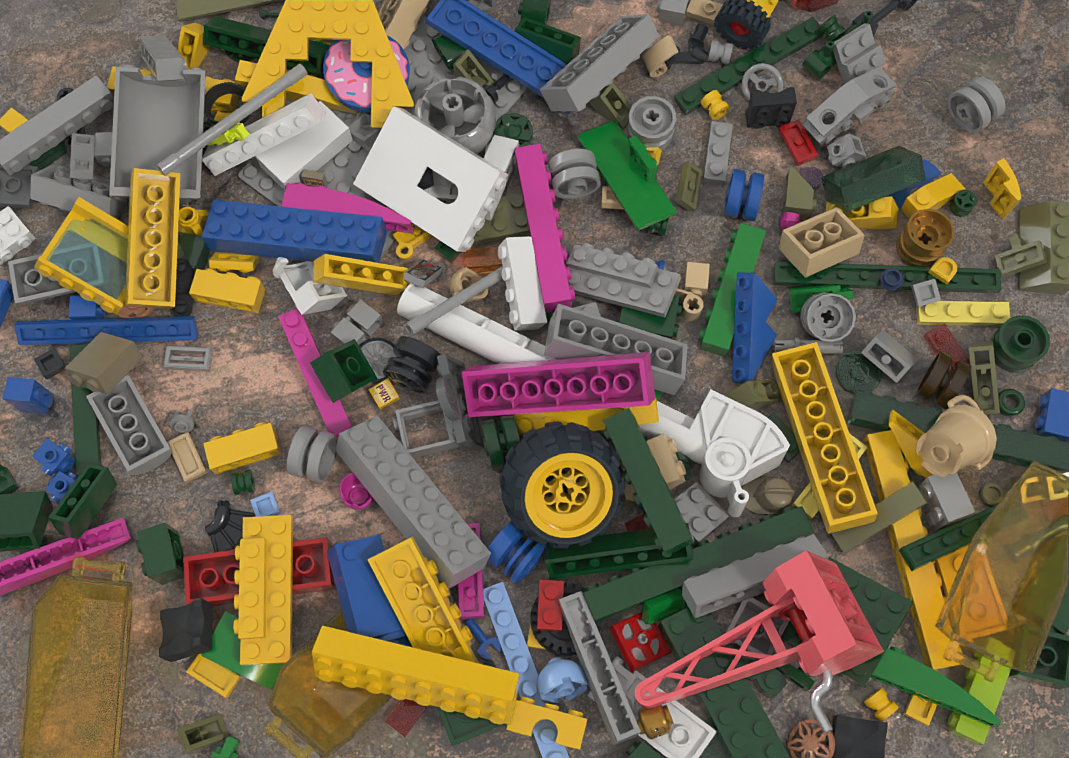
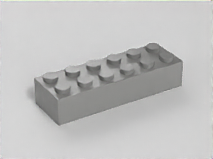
M650 15L621 16L547 82L540 91L550 110L561 112H579L583 110L586 104L591 99L596 98L604 87L610 85L618 74L623 73L631 62L637 60L644 50L650 48L659 37Z
M558 304L549 321L544 355L555 359L650 352L654 389L675 395L685 381L688 344Z

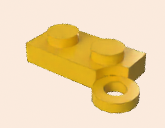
M412 223L413 234L394 233L393 238L398 243L396 248L398 258L401 260L410 259L414 254L413 249L433 237V235ZM406 248L409 250V252L407 254H402L401 250Z

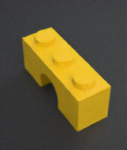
M522 696L520 701L516 700L510 725H507V731L532 737L535 725L542 720H549L555 724L558 730L556 744L580 750L587 719L583 718L584 713L570 709L568 714L558 711L559 706L545 703L544 707L534 705L535 700Z

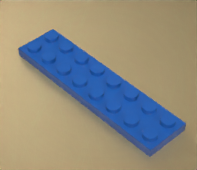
M440 0L426 18L425 24L465 49H469L471 53L541 97L543 95L540 89L567 65L466 0Z

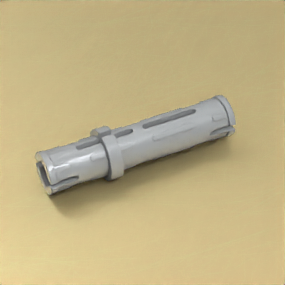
M794 337L793 340L774 339L772 352L776 353L817 342L821 354H842L843 346L840 345L843 342L842 340L834 342L800 340L799 337Z

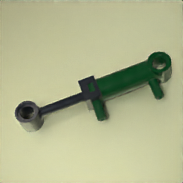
M892 0L874 16L871 11L861 13L853 20L851 26L832 41L826 42V45L819 51L815 50L808 55L802 66L816 80L822 79L837 63L833 52L835 41L864 23L870 24L874 37L879 21L897 7L904 11L909 10L917 0Z

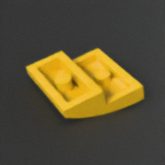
M1003 158L996 162L983 181L984 185L994 196L989 204L1002 220L1007 218L1021 199L1019 184L1014 172Z

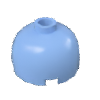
M561 657L551 659L540 672L537 681L542 702L549 704L559 703L557 698L565 697L566 701L574 699L587 690L586 685H588L583 669L576 662L562 659Z

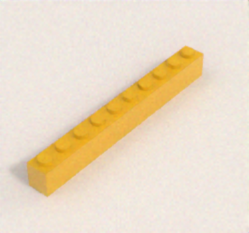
M892 430L868 434L862 440L863 444L868 447L865 452L879 502L913 482L909 480L907 473L909 471L906 458H903L901 448ZM919 508L889 526L887 531L905 596L913 601L909 611L924 665L934 670L961 665L963 654L960 646L955 641L954 635L956 630L954 623L949 620L947 613L949 605L946 597L942 596L940 589L942 580L939 573L935 571V561L911 571L899 552L901 547L928 536L926 527L922 526L920 519L922 511Z

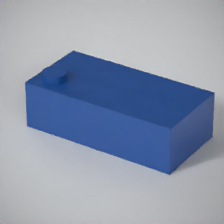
M381 535L335 544L327 551L348 632L372 638L404 630L368 562L369 558L385 550Z

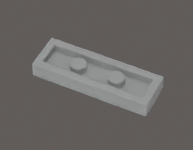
M711 122L703 182L725 185L733 127L731 123Z

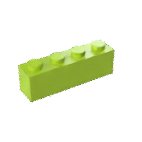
M986 639L981 641V643L978 642L973 651L975 660L973 665H969L966 670L965 678L967 681L963 689L979 700L995 715L1017 651L994 640ZM953 711L948 719V724L950 725L949 733L975 745L985 743L990 726Z

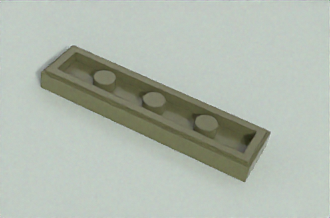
M912 482L875 505L878 513L875 522L834 532L832 535L843 553H847L926 505L927 501L916 484Z

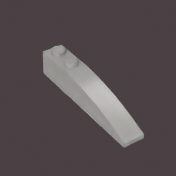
M582 591L559 599V604L577 656L613 746L636 737L641 731Z

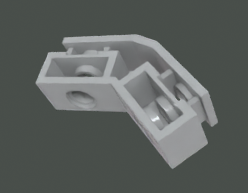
M881 67L873 69L840 87L806 117L808 120L803 126L821 148L825 145L828 146L837 138L836 136L842 130L847 131L851 128L855 119L862 124L877 108L880 107L882 109L891 101L890 97L895 91L893 88L897 84ZM834 119L832 124L826 125L828 120Z

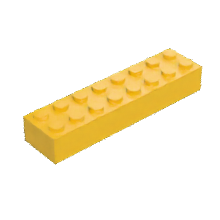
M815 342L772 353L771 366L827 534L875 522L878 513L818 343Z
M326 626L321 627L312 650L315 677L322 681H336L349 688L360 687L374 694L384 693L398 700L408 699L422 706L432 705L440 707L446 712H461L470 718L481 717L489 719L495 724L505 723L510 725L517 700L519 673Z

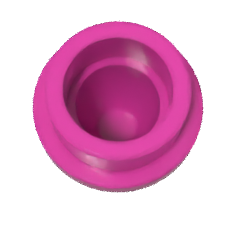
M782 212L781 218L778 220L782 231L801 223L799 214Z

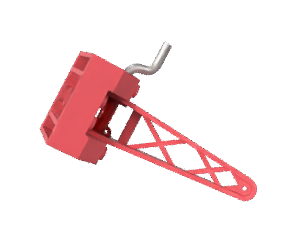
M806 550L776 567L763 582L766 589L764 595L767 601L774 606L645 679L635 688V697L640 706L649 709L799 660V664L806 674L809 673L810 676L818 675L822 677V682L813 689L809 703L815 718L825 734L832 731L833 728L821 707L820 698L830 689L833 680L832 675L849 670L884 652L837 564ZM780 618L785 621H792L802 643L786 650L773 621ZM764 628L776 654L766 655L745 651L758 629ZM747 636L739 650L725 648L733 642ZM714 652L736 655L726 673L709 679L690 676L699 660ZM741 657L759 659L735 669ZM688 667L687 670H686V672H685L684 674H678V673H676V672H678V671H680V670H682V669ZM665 678L680 680L675 690L671 693L656 691L661 681ZM686 681L696 683L683 688Z

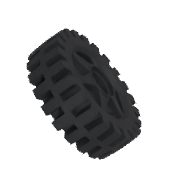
M567 581L564 583L563 598L580 591L584 593L586 590L579 583L573 584ZM537 597L533 603L530 615V625L535 639L547 651L553 652L556 655H576L577 653L566 624L562 623L561 632L537 630ZM602 621L595 623L599 633L602 627Z

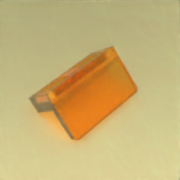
M499 246L470 248L466 250V252H463L464 268L467 267L480 274L494 272L502 267V259H499L498 256Z

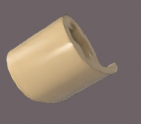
M672 36L664 37L643 55V61L651 77L663 75L667 71L665 61L678 53Z
M677 289L675 294L680 295L679 300L683 301L682 317L689 322L698 320L703 309L702 299L691 292Z

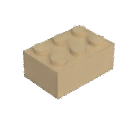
M836 207L784 229L779 250L804 277H808L860 254L865 235Z

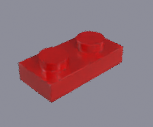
M799 119L779 127L778 131L797 166L817 159L818 153Z
M539 580L537 630L562 631L563 613L559 599L563 598L564 581Z

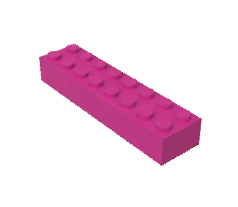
M650 352L471 366L462 371L469 417L649 406L656 399Z

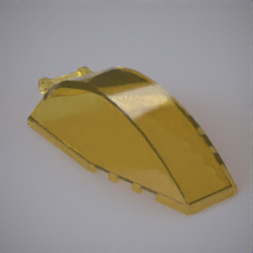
M1034 460L974 534L935 624V627L950 639L943 659L949 662L954 660L983 675L984 679L989 682H993L1000 665L1028 674L1033 673L1069 584L1068 476ZM961 645L991 660L989 667L958 652V646Z

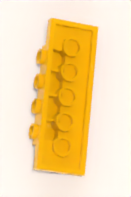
M293 516L243 517V539L240 540V546L235 548L236 560H240V570L235 571V584L239 585V594H236L234 597V607L239 609V619L234 620V633L238 634V638L241 639L240 665L292 663Z
M413 536L368 559L413 648L478 663L470 647L472 644L470 640L473 639L470 629L467 626H462L459 620L461 612L456 604L451 605L447 597L450 595V592L445 582H439L436 576L438 568L433 560L428 561L427 557H423Z

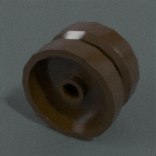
M941 350L925 373L916 395L928 400L938 390L934 400L935 405L946 410L949 408L947 405L948 401L958 396L962 390L972 365L959 360L949 370L953 360L952 355Z

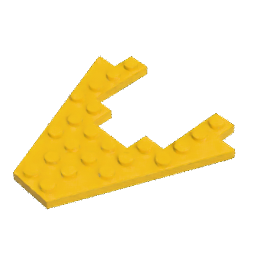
M286 0L242 97V102L247 103L286 74V60L308 61L309 39L351 40V62L372 63L371 128L382 129L393 106L414 108L412 97L373 0ZM286 89L262 105V118L286 106Z

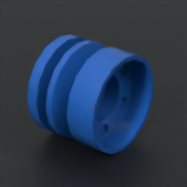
M511 521L501 530L488 547L491 555L487 562L495 569L506 563L503 575L507 577L514 571L510 581L516 585L537 566L546 549V544L538 543L534 546L536 541L531 538L524 541L525 533Z

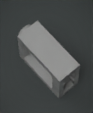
M439 400L395 410L397 418L393 419L396 432L400 431L401 440L398 441L412 458L461 447L453 438V423L443 412ZM443 412L449 440L411 449L405 421Z

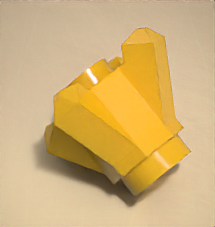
M191 207L180 209L178 240L185 238L187 234L197 235L200 241H204L202 239L204 222L207 221L209 213L206 210H195V208Z

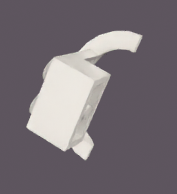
M278 257L274 265L273 275L276 278L282 279L285 288L291 295L301 315L331 310L347 296L342 287L313 283L314 262L305 261L286 265L288 260Z

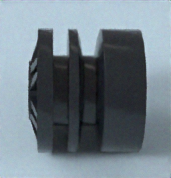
M401 336L393 349L397 357H390L387 361L389 365H386L382 372L398 386L424 394L428 389V384L432 381V377L428 372L434 373L437 371V365L439 364L437 356L441 354L422 341Z

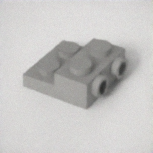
M864 23L834 42L833 52L842 82L847 83L862 74L886 64L881 45L875 44L870 24Z
M698 482L674 499L685 523H689L690 532L695 541L693 543L694 548L695 544L703 541L730 516Z

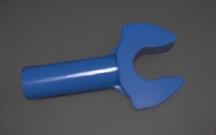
M469 619L465 622V625L480 643V648L477 652L482 658L491 660L490 655L486 652V648L489 645H493L501 653V644L497 637H487L474 619Z

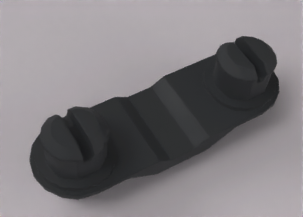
M183 258L177 259L175 307L172 308L175 316H190L193 310V298L189 294L193 282L192 264Z

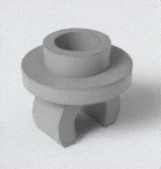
M188 410L187 415L176 411L170 422L171 427L179 433L190 432L194 427L192 411Z

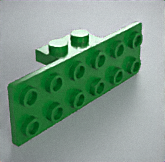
M615 120L578 135V140L584 149L590 150L595 154L597 169L637 230L676 215V209L656 181L657 161L655 158H651L646 145L643 142L641 143L637 136L628 139Z

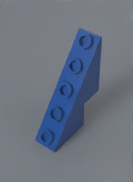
M737 273L732 382L745 383L746 381L753 380L777 336L766 323V320L778 299L756 273Z

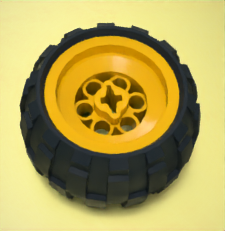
M559 421L545 423V427L537 430L532 428L524 433L523 439L518 444L514 443L506 455L507 462L502 467L500 475L501 499L511 521L527 537L540 544L543 543L545 545L549 543L553 548H568L571 544H578L579 546L592 542V537L598 533L603 535L611 527L612 518L618 516L623 504L621 494L625 490V481L619 457L611 445L599 433L573 422L567 425H563ZM563 468H570L568 473H561ZM549 475H553L552 481H545ZM581 476L579 482H576V479ZM563 483H564L565 486L567 487V492H568V493H566V494H565V492H564L563 489H562V485H561V484H563ZM548 492L552 493L551 497H547L544 495Z

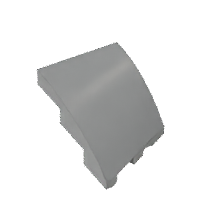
M357 111V116L347 120L340 118L349 127L352 138L370 152L381 129L371 128V112Z

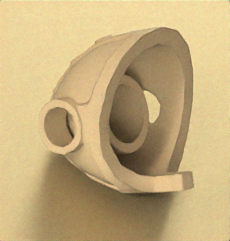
M467 267L459 269L450 279L449 291L451 296L479 281L482 277ZM488 288L466 302L485 298L488 294Z

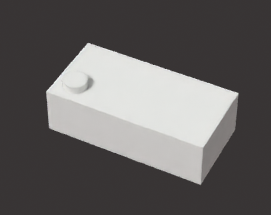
M321 101L318 103L324 112L318 125L255 156L260 167L284 191L287 183H303L301 175L304 169L319 170L353 141L349 127Z

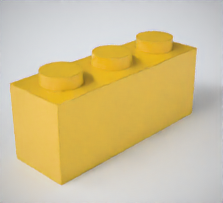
M206 268L205 270L196 269L189 294L196 302L259 313L266 289L256 277L248 276L247 278H242L231 272L221 274L213 269Z
M267 422L258 423L254 428L248 430H236L232 432V435L226 437L216 436L211 438L209 442L203 443L209 468L215 475L282 454L276 429L272 423Z

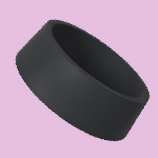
M224 82L213 86L205 95L204 113L214 125L218 123V121L211 117V108L219 97L226 94H237L243 97L245 88L232 82ZM250 115L245 117L239 123L244 124L249 119Z

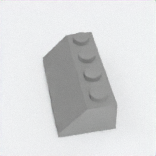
M54 163L31 174L30 199L39 201L42 205L58 207L61 211H71L74 203L80 197L117 219L121 216L127 202L124 203L109 196L110 179L93 174V180L70 178V167Z

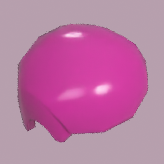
M349 473L342 478L339 485V493L342 502L347 507L354 510H362L373 503L374 498L354 473Z

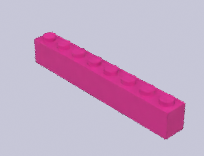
M541 144L515 148L516 164L530 237H532L545 313L554 312L558 304L572 308V300H575L573 286L569 287L568 280H571L569 266L565 267L564 260H567L566 248L561 247L560 241L563 240L562 228H557L556 221H559L558 208H553L552 204L556 200L554 189H549V183H552L550 170L545 169V165H548L547 153L542 152Z

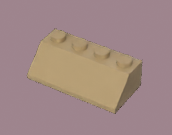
M384 0L379 8L378 14L387 36L396 40L403 49L409 45V38L417 29L420 17L426 12L429 0Z

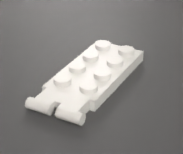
M616 656L612 661L613 667L634 717L639 719L638 710L642 706L636 700L635 688L647 678L636 670L632 674L622 666L624 661ZM659 687L656 689L658 692H664ZM590 691L587 696L591 698L593 701H595L592 692ZM675 700L663 704V706L667 705L674 722L668 734L652 740L645 733L638 734V736L667 758H699L717 731Z

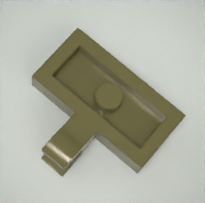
M1018 233L1009 235L1012 246L1011 250L995 255L1002 278L1047 263L1042 242L1036 240L1024 245L1022 237H1019Z

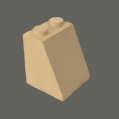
M665 434L647 440L669 489L686 482L683 476L686 474V470L682 461H678L676 455L678 447L675 440ZM623 462L620 463L621 469L625 471ZM624 477L625 490L623 491L627 500L636 502L633 497V493L636 490L633 484L628 485Z

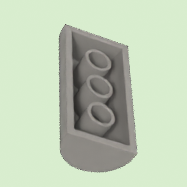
M92 243L56 250L48 260L95 288L109 284V272L102 249ZM42 254L8 261L14 301L17 305L71 294L76 291L62 287L58 281L41 275L34 268Z
M129 375L123 377L108 394L93 392L86 396L130 475H140L149 472L163 464L171 456L172 451Z

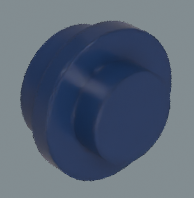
M886 269L880 276V284L889 291L899 289L903 283V276L897 269Z

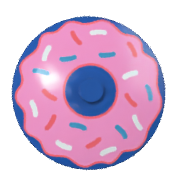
M387 36L406 85H408L410 67L407 55L396 40ZM336 40L330 46L324 58L323 73L326 86L331 95L342 105L356 111L371 112L372 63L351 62V40Z

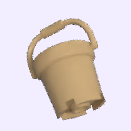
M963 394L958 395L948 401L947 405L949 408L941 413L935 424L917 442V455L921 453L924 459L921 464L930 473L939 477H945L948 474L953 475L968 465L975 466L977 470H981L992 459L996 447L997 437L994 426L989 418L984 414L983 410H980L977 403L971 397ZM963 400V401H966L969 405H966V404H963V405H955V404H956L957 402Z

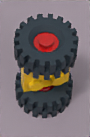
M727 0L714 19V27H717V33H721V38H726L728 43H734V46L737 48L739 46H742L744 50H747V48L750 50L758 48L771 27L770 15L778 1L781 0Z

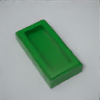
M683 587L644 601L642 621L647 625L687 608V603L682 596Z

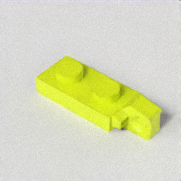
M238 122L208 145L216 144L218 146L224 142L229 144L236 139L242 141L250 133L245 129L243 123Z

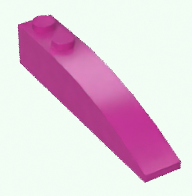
M287 183L281 207L383 217L386 228L389 231L410 234L414 232L411 220L371 200L350 193L328 189L321 185L313 187L303 183Z
M297 308L278 316L325 425L328 431L337 435L338 438L341 432L352 428V425L341 400L333 403L315 374L310 362L320 357L321 354L304 315H301Z
M124 518L87 530L79 540L68 537L40 547V549L1 561L0 595L66 571L130 541L131 537Z

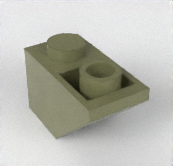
M773 380L746 381L727 393L728 398L755 411L782 401L779 396V389Z

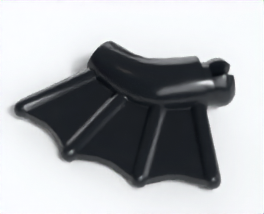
M219 500L212 522L204 527L211 538L214 553L232 548L235 549L238 541L243 537V517H254L255 513L229 509V501Z

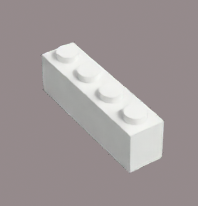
M494 135L491 143L486 145L483 159L508 174L506 178L507 185L516 164L515 148L519 147V141ZM505 187L498 192L494 207L487 212L484 219L491 221Z
M532 237L505 238L498 247L499 259H502V278L506 282L507 288L505 296L511 310L509 313L510 322L513 324L514 331L540 329L547 323Z

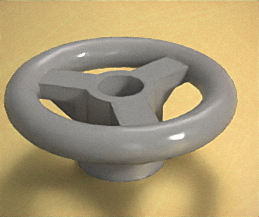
M760 63L753 65L745 72L742 78V92L748 101H750L749 79L756 84L757 90L762 92L769 91L774 84H777L776 92L783 91V78L780 72L769 64ZM766 70L772 73L774 77L772 78L769 74H762L758 77L754 72ZM764 81L766 83V87H762L760 82Z

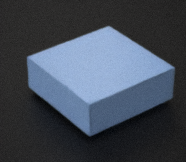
M272 491L250 500L256 517L277 516L281 514Z

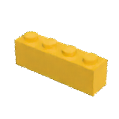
M324 254L314 260L313 283L396 296L404 292L408 287V282L403 279L408 268Z

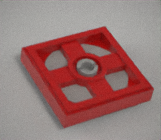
M642 612L609 627L631 672L671 653L656 622L646 625L642 621Z

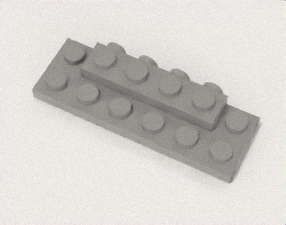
M585 242L581 246L575 244L574 247L561 245V247L566 248L567 260H564L565 267L569 266L571 280H568L569 287L573 286L575 294L666 317L681 280L680 274L659 269L656 262L650 258H643L641 261L635 259L630 253L624 252L621 256L614 254V251L609 248L603 247L602 250L594 249L591 244Z

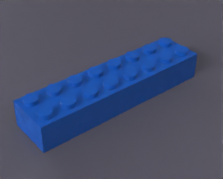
M213 200L202 239L210 251L273 258L283 257L314 262V260L324 254L379 263L387 235V228L383 217Z

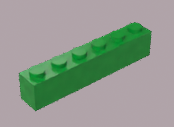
M740 223L738 230H733L730 242L734 243L732 250L727 249L724 262H728L726 269L721 268L717 280L721 282L719 289H714L711 299L715 304L713 309L708 308L705 321L709 323L707 329H701L698 341H702L701 350L724 357L727 356L734 335L737 273H753L766 230Z

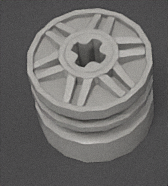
M822 292L814 294L806 300L801 309L800 319L803 328L808 334L822 341L834 342L842 340L850 334L855 324L856 315L854 307L848 299L838 294ZM827 312L830 315L829 320H824L821 314Z

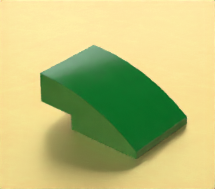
M225 611L212 635V650L202 653L201 656L272 690L286 663L240 665L241 639L238 638V634L234 633V620L239 619V617Z

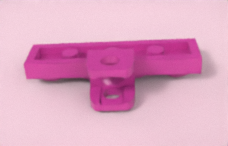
M468 524L482 541L481 524ZM482 569L453 586L458 587L461 620L485 618Z

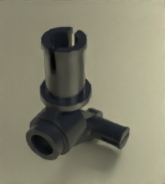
M697 24L692 37L688 39L689 52H680V48L676 46L678 53L665 61L667 70L675 63H704L708 52L704 49L703 41L709 31L705 24Z

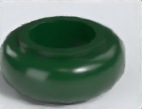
M1004 389L999 392V409L1002 414L1012 417L1022 413L1025 408V400L1020 392L1014 389ZM1006 397H1010L1015 401V408H1010L1006 405Z

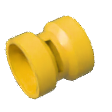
M718 90L709 92L702 98L700 103L704 109H708L712 120L722 118L730 110L727 102L722 101V96Z
M883 687L877 689L863 701L868 708L876 711L875 717L880 722L888 718L899 708L894 701L888 700L887 692Z

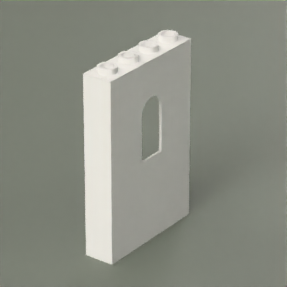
M393 106L353 184L395 212L411 220L412 223L454 250L466 252L473 245L476 232L484 225V218L487 212L494 207L498 192L505 187L508 174L406 110ZM427 167L457 186L458 197L453 203L445 204L418 187Z

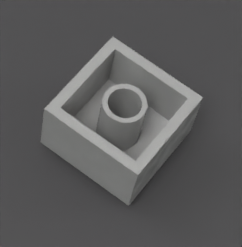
M957 472L953 475L948 474L945 477L929 476L917 486L927 501V504L924 505L926 520L930 526H933L935 531L964 520L975 513Z

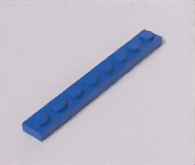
M195 316L17 321L14 324L19 345L90 343L100 332L134 342L197 340L199 336Z

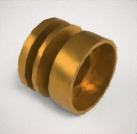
M923 209L914 213L897 239L896 248L899 256L911 266H933L942 257L954 238L955 229L951 220L945 214L933 209Z

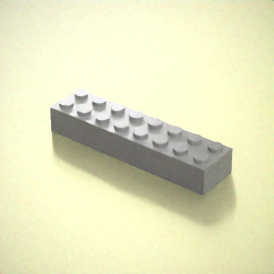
M378 415L339 434L335 448L336 452L406 539L413 536L423 557H427L428 561L433 560L438 568L436 576L440 582H445L448 589L484 569L491 552Z

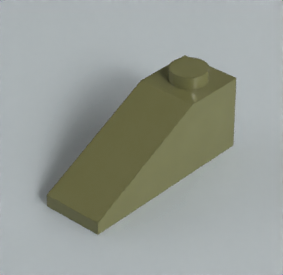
M993 341L970 343L969 355L970 365H972L971 375L974 401L980 410H983L985 415L1000 414Z

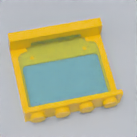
M78 197L43 254L38 258L34 268L41 275L58 281L62 287L78 292L83 299L99 304L104 311L117 315L124 305L126 295L128 226Z

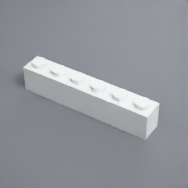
M310 93L246 126L245 129L250 135L244 140L238 141L236 139L229 144L224 142L218 146L216 144L209 145L202 157V161L216 176L318 125L324 110Z

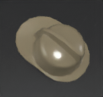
M759 477L746 483L742 490L749 494V499L745 506L746 509L757 514H781L780 511L792 506L798 497L792 483L777 477Z

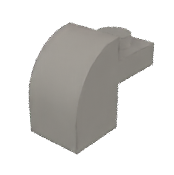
M72 133L70 178L93 180L95 135Z

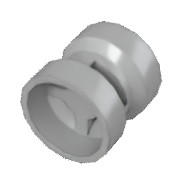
M713 40L708 61L715 62L716 60H721L722 64L729 65L733 44L726 43L723 45L719 41Z

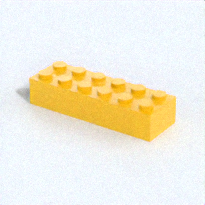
M134 168L131 172L125 306L172 309L175 307L180 173L170 172L164 176L161 171Z

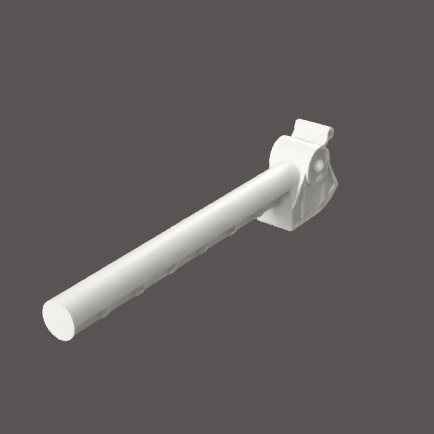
M410 283L399 300L397 314L412 320L446 301L448 298L425 287L420 288ZM459 305L426 327V329L497 364L555 359L544 355V345L462 305ZM711 389L695 419L657 401L659 422L639 425L644 437L652 439L665 434L675 440L678 447V452L676 453L700 464L699 480L702 487L715 497H727L730 504L728 513L732 517H739L742 514L749 499V494L742 490L741 486L779 467L790 446L781 430L766 416Z

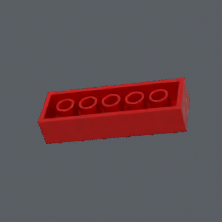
M327 537L293 542L292 595L336 589L327 551L332 547V542ZM235 550L183 557L186 605L200 598L212 603L213 606L234 603L235 595L239 594V585L235 584V571L240 570V560H236Z

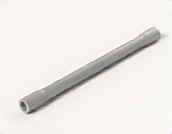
M301 64L295 66L264 91L178 152L171 154L157 164L158 169L164 176L168 175L189 157L283 90L308 75L306 69Z
M503 266L426 313L420 314L405 323L407 332L413 336L429 326L433 321L502 280Z

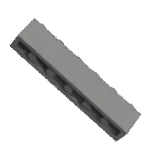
M97 75L0 139V164L10 176L20 171L24 166L38 159L49 149L57 146L62 140L72 135V133H76L77 130L91 123L96 117L110 110L114 106L112 93Z
M814 534L807 537L802 536L788 544L777 545L766 552H757L747 559L733 561L730 565L722 568H714L703 575L689 577L686 581H683L682 596L693 616L698 618L764 593L766 589L763 582L773 570L806 550L827 560L829 556Z

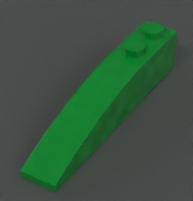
M890 646V649H886L871 677L872 679L998 729L1001 720L959 685L934 669L904 655L905 652L899 648Z

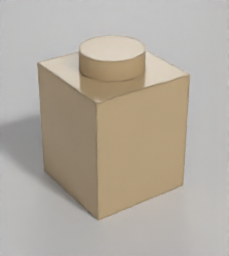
M687 262L684 281L685 291L691 292L700 298L706 297L710 264Z

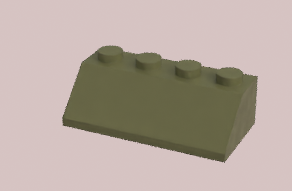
M1047 201L1022 207L1019 209V237H1022L1024 245L1040 240L1047 263L1018 272V291L1064 295L1069 290V202Z

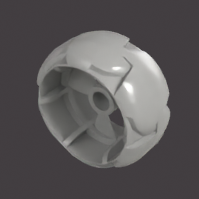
M459 76L456 79H438L423 89L415 103L413 115L432 126L429 124L432 112L435 109L443 111L447 125L440 132L475 154L481 152L490 142L496 127L494 103L491 97L487 95L485 89L477 82ZM462 102L472 104V106L463 111ZM464 121L478 124L472 131L460 136L455 134V128L461 126Z

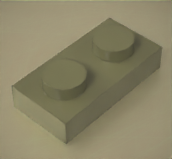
M690 161L682 165L675 199L676 203L688 211L696 210L703 171Z

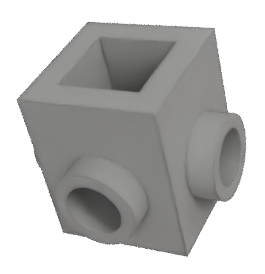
M849 133L845 136L837 137L833 143L827 146L830 162L834 166L843 169L855 166L856 162L866 157L860 137Z

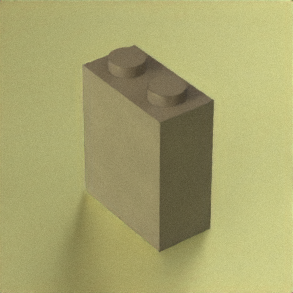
M100 332L65 367V370L70 376L69 380L73 385L88 388L93 392L108 394L143 357L134 341Z

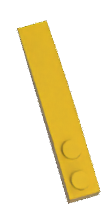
M240 60L235 77L236 84L241 85L246 90L257 63ZM306 75L294 85L286 88V100L295 102L311 93L317 102L321 101L329 109L352 114L357 112L339 103L329 92L324 79Z
M656 399L649 406L514 414L519 436H523L524 433L532 428L537 430L545 427V423L556 421L561 422L563 425L571 422L588 427L591 431L603 430L606 428L603 420L628 408L634 414L638 425L659 422Z

